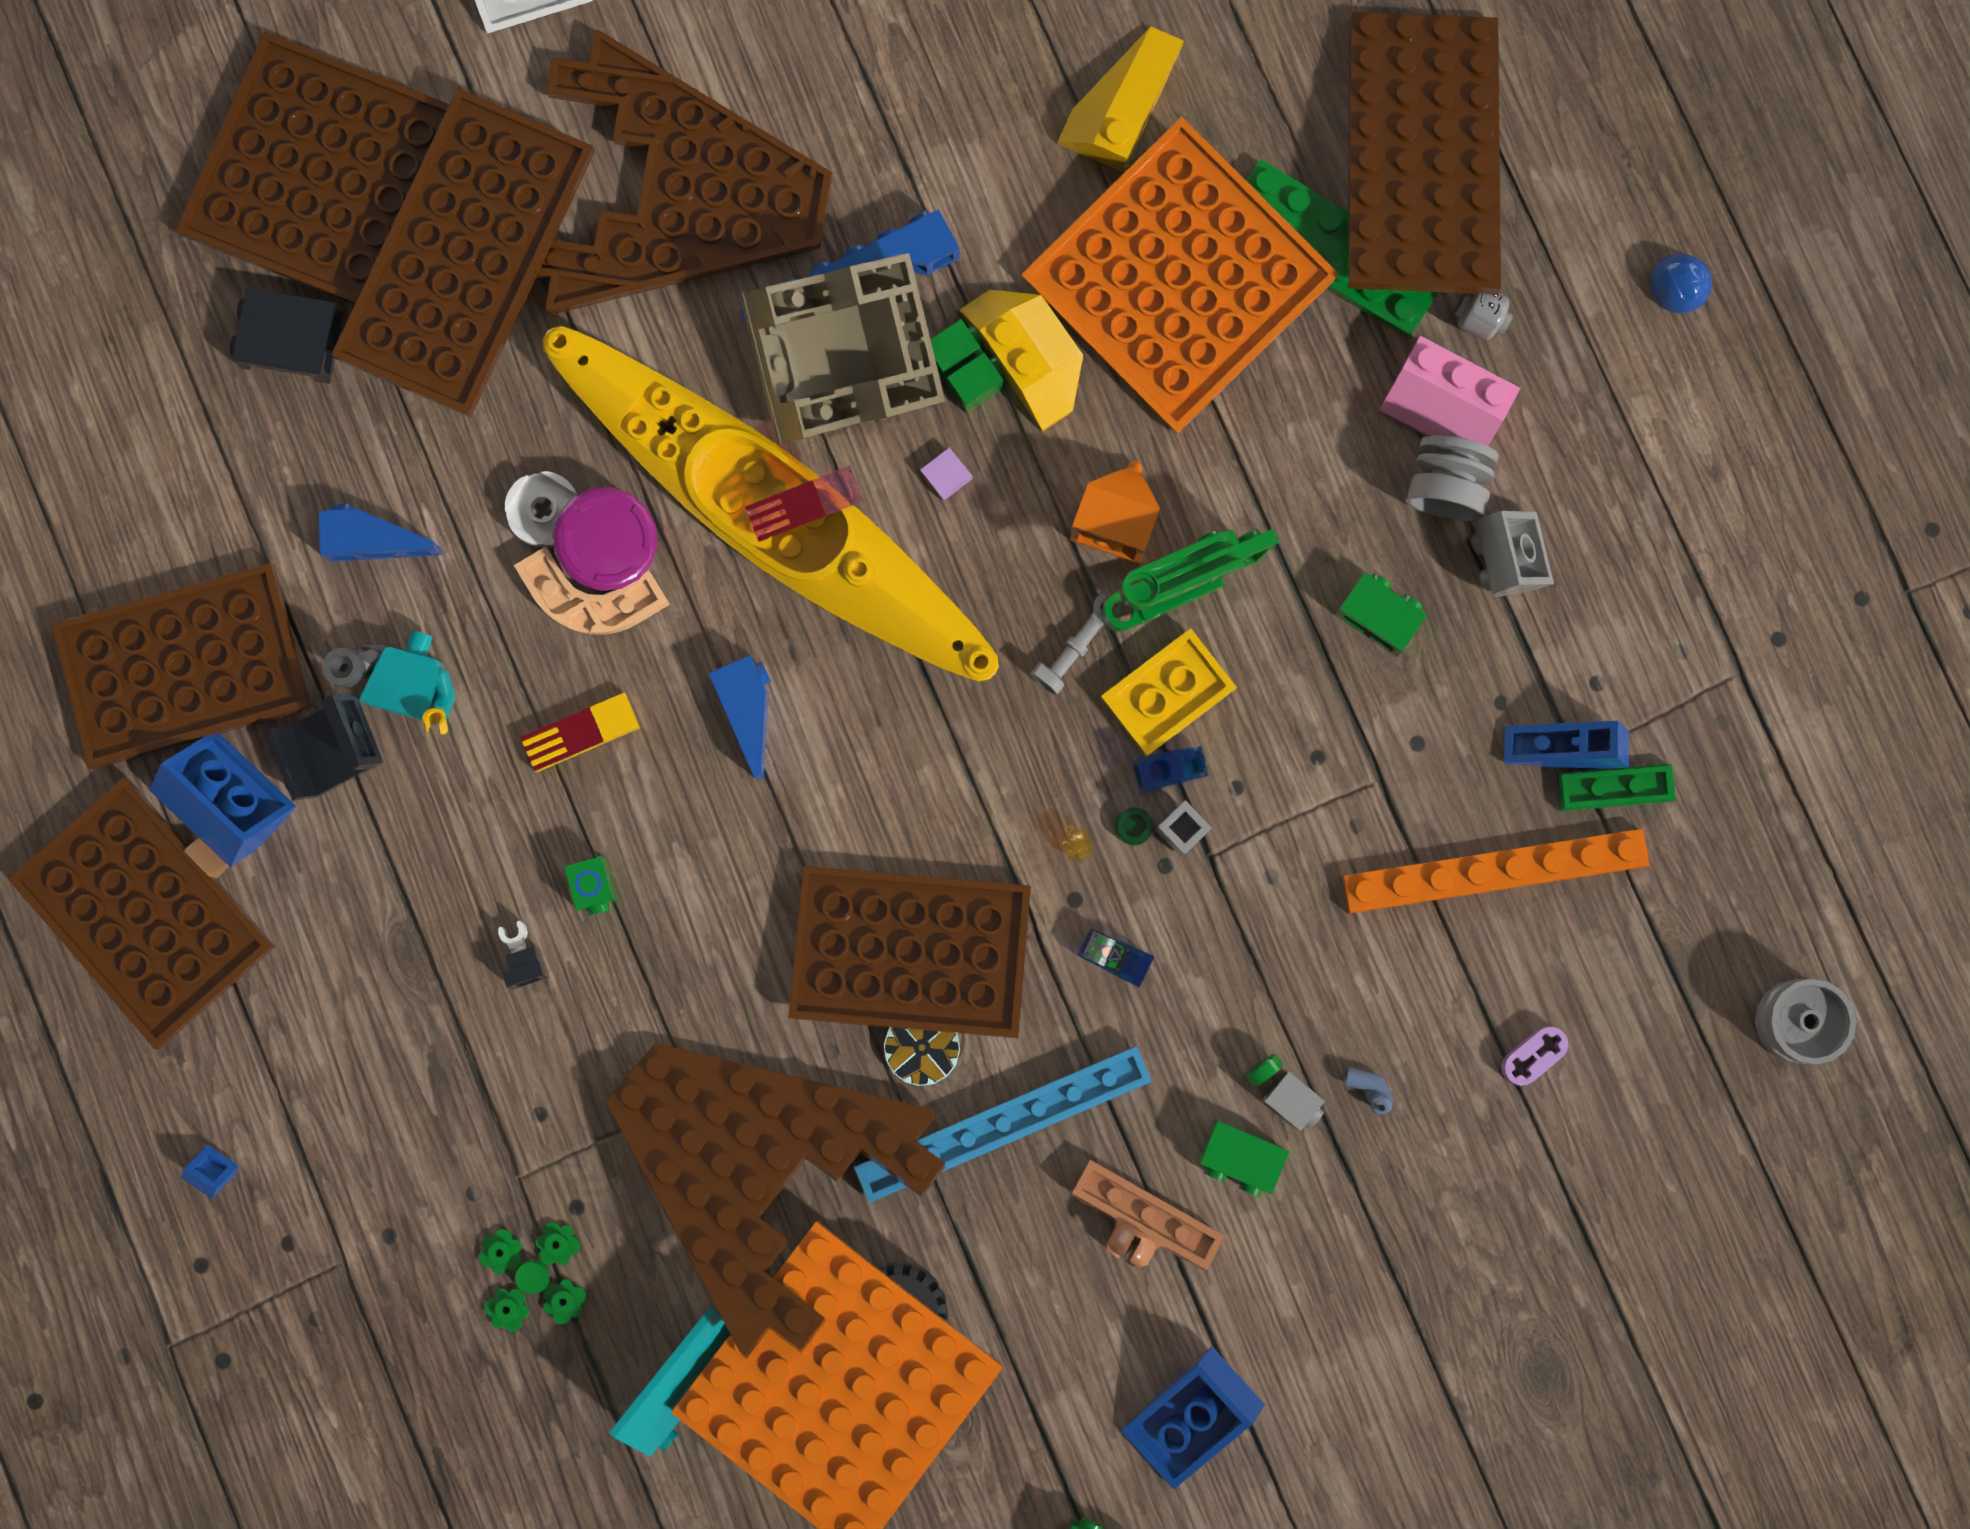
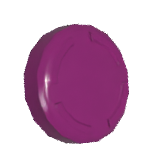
M613 487L591 488L571 498L558 513L552 531L554 555L563 572L579 585L598 591L622 589L639 580L652 565L658 546L656 524L647 507L631 493Z

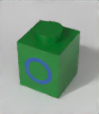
M599 856L564 866L576 911H587L588 917L609 912V904L618 902L607 858Z

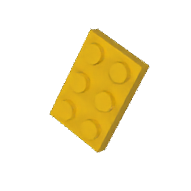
M1190 628L1105 692L1100 698L1147 757L1236 690L1237 687Z

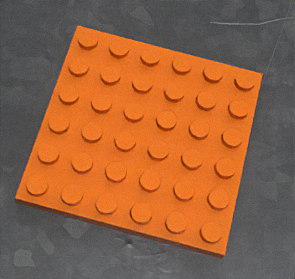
M1181 116L1021 276L1039 295H1042L1044 300L1127 385L1178 434L1339 277V273Z
M816 1221L773 1278L825 1317L826 1322L802 1353L769 1330L747 1359L740 1354L731 1335H729L671 1413L818 1529H883L1003 1369V1365L820 1222Z

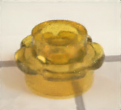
M1072 827L1068 828V836L1063 837L1065 852L1069 859L1075 858L1078 863H1083L1084 858L1093 856V847L1089 834L1084 827L1075 830Z

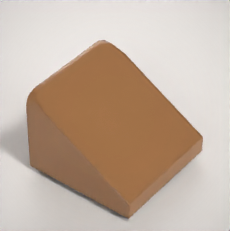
M200 838L184 850L209 877L217 879L229 868Z

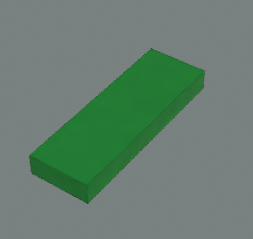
M1672 764L1556 774L1560 812L1676 801Z

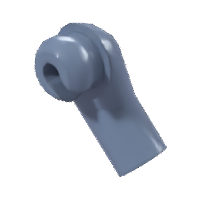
M1348 1067L1344 1085L1363 1090L1374 1113L1385 1115L1390 1112L1394 1099L1385 1079L1379 1074Z

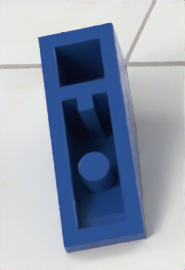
M334 504L330 506V510L319 511L320 556L329 562L442 555L441 547L434 541L359 509H354V506L351 504Z
M749 655L709 673V676L752 774L758 781L765 776L769 693L765 685L770 683L771 680L763 662L755 664L753 658Z
M1618 720L1505 726L1504 763L1510 765L1578 769L1629 768V730Z

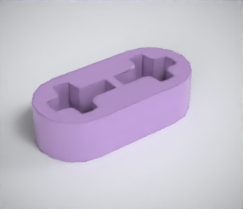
M1541 1027L1533 1032L1503 1059L1501 1070L1504 1078L1508 1082L1520 1086L1534 1082L1566 1054L1568 1039L1565 1033L1555 1027ZM1543 1035L1547 1037L1556 1036L1557 1041L1554 1043V1046L1557 1050L1555 1053L1548 1050L1540 1055L1536 1053L1544 1045ZM1531 1056L1533 1061L1525 1067L1528 1073L1527 1076H1513L1512 1071L1515 1069V1066L1512 1062L1515 1059L1523 1062Z

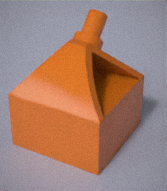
M1132 461L1126 469L1108 474L1087 484L1072 525L1071 541L1139 565L1141 564L1160 510L1141 474L1143 470L1141 463Z

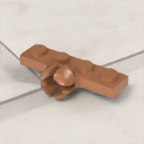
M1092 1160L1088 1161L1070 1194L1110 1217L1115 1222L1114 1230L1107 1241V1249L1112 1255L1118 1259L1120 1256L1123 1257L1131 1242L1135 1243L1125 1262L1133 1267L1142 1268L1148 1265L1155 1250L1164 1248L1199 1269L1207 1271L1225 1237Z

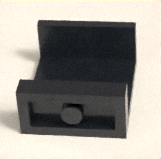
M356 693L332 694L321 700L323 709L291 726L269 728L265 731L270 743L271 752L277 760L284 778V785L289 791L292 801L317 798L384 763Z

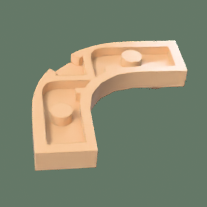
M546 546L514 565L532 597L542 610L559 624L580 633L604 635L621 632L639 624L670 605L650 571L645 572L639 580L622 589H617L604 595H594L574 588Z

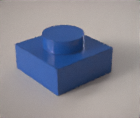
M207 1145L183 1169L181 1178L213 1199L236 1175L239 1166Z

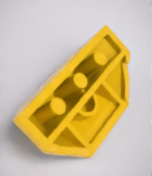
M988 290L959 309V313L968 326H974L984 341L983 347L989 356H994L1005 372L1004 378L1042 432L1073 412L1083 354L1042 295Z

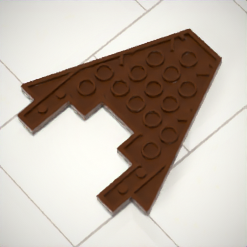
M600 30L594 31L589 63L552 57L546 91L548 97L618 108L613 135L614 143L648 149L637 216L600 210L594 246L558 240L553 241L536 277L550 280L545 307L547 314L554 315L821 248L833 178L831 171Z
M658 1043L651 1047L606 1101L613 1118L740 1354L745 1359L748 1358L769 1330L802 1353L826 1322L825 1317L766 1273V1270L788 1244V1239L759 1217L805 1160H808L837 1182L861 1152L920 1197H923L945 1168V1162L917 1143L918 1139L936 1118V1112L932 1109Z

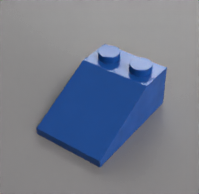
M1211 1346L1124 1426L1121 1432L1174 1490L1255 1422L1265 1404Z

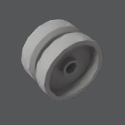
M1794 979L1778 983L1764 994L1757 1006L1755 1018L1758 1037L1768 1052L1782 1061L1814 1065L1833 1061L1846 1052L1854 1039L1857 1022L1853 1004L1845 993L1827 981L1816 979ZM1805 1017H1806V1019H1807V1024H1806V1025H1804V1018H1805Z

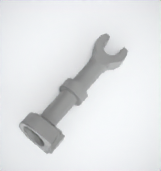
M1104 594L1099 595L1095 599L1092 607L1093 614L1075 637L1070 636L1065 642L1066 648L1054 664L1049 668L1039 662L1030 673L1032 680L1055 696L1059 694L1064 687L1063 680L1061 679L1077 657L1082 658L1088 651L1086 646L1105 624L1100 605L1106 598ZM1117 606L1112 612L1116 619L1120 615L1121 607Z

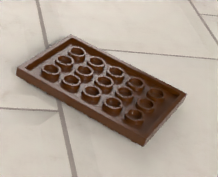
M272 563L52 624L87 768L92 770L197 741L205 736L222 734L312 708L275 565Z
M124 777L11 875L8 880L153 1048L161 1049L276 946L216 878L209 877L184 852L188 847L187 844L132 781Z
M803 866L788 1018L1018 1039L1031 885Z

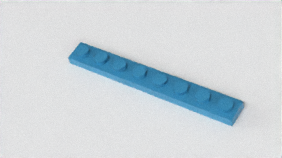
M1135 1046L920 1138L917 1143L945 1162V1168L943 1169L945 1171L1152 1082L1138 1047ZM872 1160L854 1167L869 1203L907 1187Z

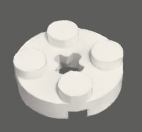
M545 471L521 477L512 485L505 499V511L510 529L520 540L531 546L553 548L552 531L557 515L571 498L577 496L575 489L565 478L553 472ZM546 500L550 501L551 515L549 517L544 516L542 519L536 518L538 512L534 509L537 502L544 504Z

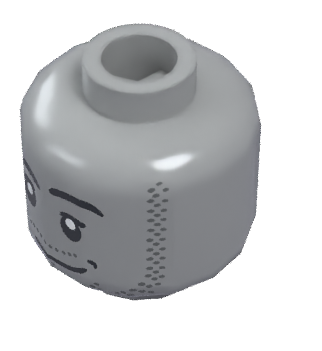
M1463 293L1454 310V315L1458 317V327L1481 340L1491 339L1496 332L1503 335L1513 317L1508 312L1509 299L1501 293L1498 295Z

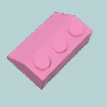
M1420 336L1409 353L1379 412L1425 436L1447 435L1461 437L1489 446L1521 388Z

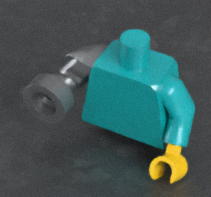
M411 630L405 651L385 645H362L361 649L356 652L345 648L334 649L324 658L322 665L323 674L329 682L343 688L351 687L357 684L360 679L369 678L359 702L374 708L422 720L426 733L429 732V728L434 724H439L440 734L448 732L446 719L450 715L456 695L450 674L444 669V664L436 659L427 657L432 636Z

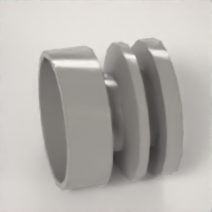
M1447 435L1423 437L1419 446L1422 454L1416 458L1415 464L1426 473L1415 474L1412 477L1406 499L1409 506L1433 516L1457 521L1474 522L1485 517L1490 493L1479 484L1491 483L1494 480L1495 473L1492 468H1495L1498 464L1499 454L1497 451L1484 444L1461 437Z

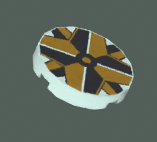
M889 1028L884 1043L885 1058L892 1072L904 1082L917 1086L935 1084L946 1078L957 1064L960 1053L959 1035L957 1033Z

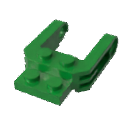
M1255 529L1240 536L1238 540L1233 530L1219 532V530L1212 531L1200 537L1197 543L1131 571L1122 581L1120 590L1112 594L1104 603L1102 619L1111 630L1125 632L1207 596L1225 586L1224 577L1261 561L1279 543V540L1273 529L1262 534L1259 529ZM1135 580H1143L1134 585H1131V583ZM1123 602L1131 608L1132 616L1128 621H1119L1113 616L1112 606L1114 603Z

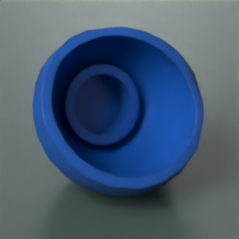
M1673 254L1663 258L1654 268L1651 275V292L1654 299L1662 308L1670 312L1683 314L1696 310L1707 301L1711 293L1712 279L1707 265L1689 254Z

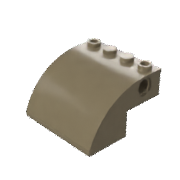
M909 253L739 294L777 443L803 439L857 423L887 418L945 402Z

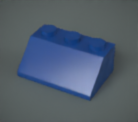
M221 734L205 736L161 763L149 789L229 867H232L257 850L296 808L293 802Z

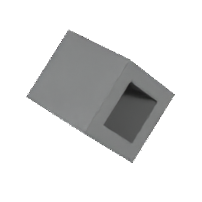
M1185 800L1155 831L1182 857L1212 827Z
M1284 1071L1261 1099L1262 1102L1299 1131H1302L1305 1126L1311 1129L1324 1113L1320 1107L1325 1101L1289 1071Z

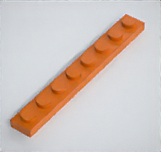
M1643 829L1345 875L1342 876L1348 914L1643 868L1650 866L1644 831Z

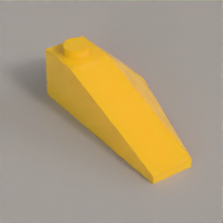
M1150 26L1072 109L1057 144L1125 173L1184 44V40Z

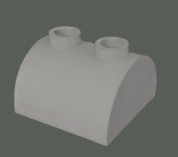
M1499 511L1475 522L1477 533L1472 535V546L1474 551L1478 555H1483L1486 569L1481 571L1480 578L1486 591H1492L1494 597L1524 593L1554 584L1537 512Z

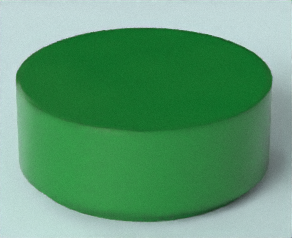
M1272 1053L1246 1073V1078L1255 1088L1274 1075L1284 1064L1276 1054Z

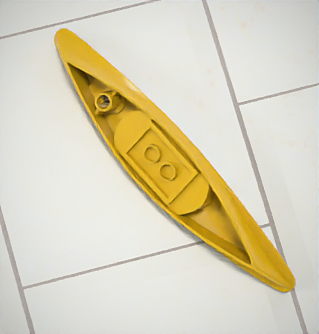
M564 326L554 327L546 332L543 338L544 351L574 392L616 439L670 494L719 538L746 559L788 588L835 616L939 668L975 681L989 680L996 674L999 667L998 656L971 621L878 526L815 472L752 427L703 397L612 347ZM666 426H674L676 432L673 435L666 432L661 436L663 434L662 430ZM813 480L826 516L758 542V536L789 525L790 521L786 519L754 532V526L786 514V511L782 509L750 522L749 516L780 505L782 501L778 499L750 511H746L745 506Z

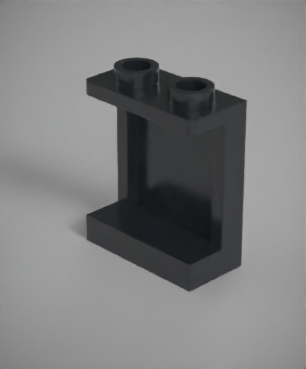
M246 288L245 297L240 299L237 307V319L240 321L237 335H233L230 342L232 361L241 369L250 370L251 367L306 375L310 376L315 382L330 384L335 361L331 354L339 339L344 312L334 302Z

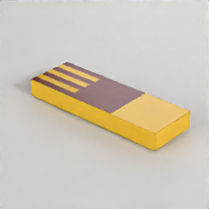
M624 692L520 738L532 767L537 773L641 727L628 696Z

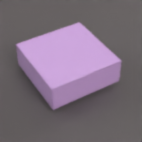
M950 447L920 470V473L943 501L973 479L971 473Z

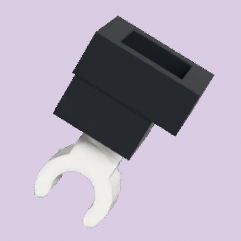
M517 921L519 933L515 938L510 939L505 928L499 927L498 929L500 939L508 945L511 954L506 955L510 970L502 972L506 987L513 990L550 978L540 949L534 946L526 949L525 939L528 932L526 925L521 921Z

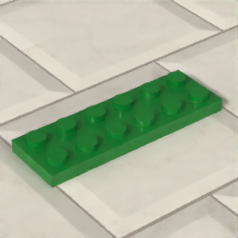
M1260 159L1246 181L1339 273V277L1327 290L1409 340L1438 292L1348 289V212Z

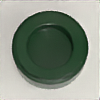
M1131 807L1125 809L1116 819V835L1127 845H1141L1150 838L1153 832V820L1148 812L1141 808Z

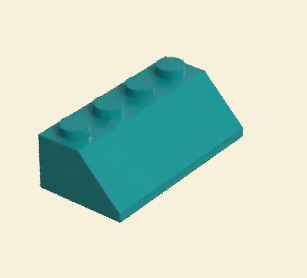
M714 1303L609 1432L611 1436L650 1457L657 1448L665 1452L679 1433L673 1428L680 1420L671 1413L730 1335Z

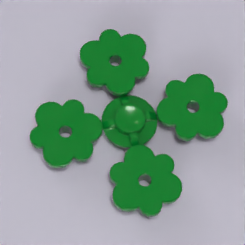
M550 1222L544 1226L543 1235L539 1236L535 1241L537 1248L541 1249L539 1254L541 1261L531 1259L521 1263V1256L518 1252L522 1249V1243L518 1239H513L511 1232L507 1229H500L494 1236H487L483 1239L482 1246L484 1249L479 1254V1262L482 1266L492 1267V1271L495 1274H502L506 1269H517L515 1281L519 1289H513L509 1292L507 1289L501 1288L496 1291L495 1298H491L485 1304L486 1314L493 1317L491 1323L494 1328L500 1329L505 1327L510 1332L519 1330L523 1324L522 1318H526L530 1313V1308L524 1304L526 1301L525 1293L538 1294L543 1290L544 1297L547 1300L543 1310L546 1314H553V1319L557 1324H567L572 1317L578 1318L583 1314L581 1304L585 1302L587 1294L582 1287H574L573 1282L569 1279H564L560 1284L552 1283L548 1285L550 1275L546 1265H551L555 1262L559 1265H566L570 1261V1256L575 1255L580 1250V1241L573 1236L574 1230L570 1225L561 1227L556 1222ZM555 1241L559 1242V1248L554 1246ZM499 1249L503 1251L502 1256L498 1255ZM562 1298L566 1300V1305L561 1303ZM506 1306L510 1308L509 1313H506L504 1310Z

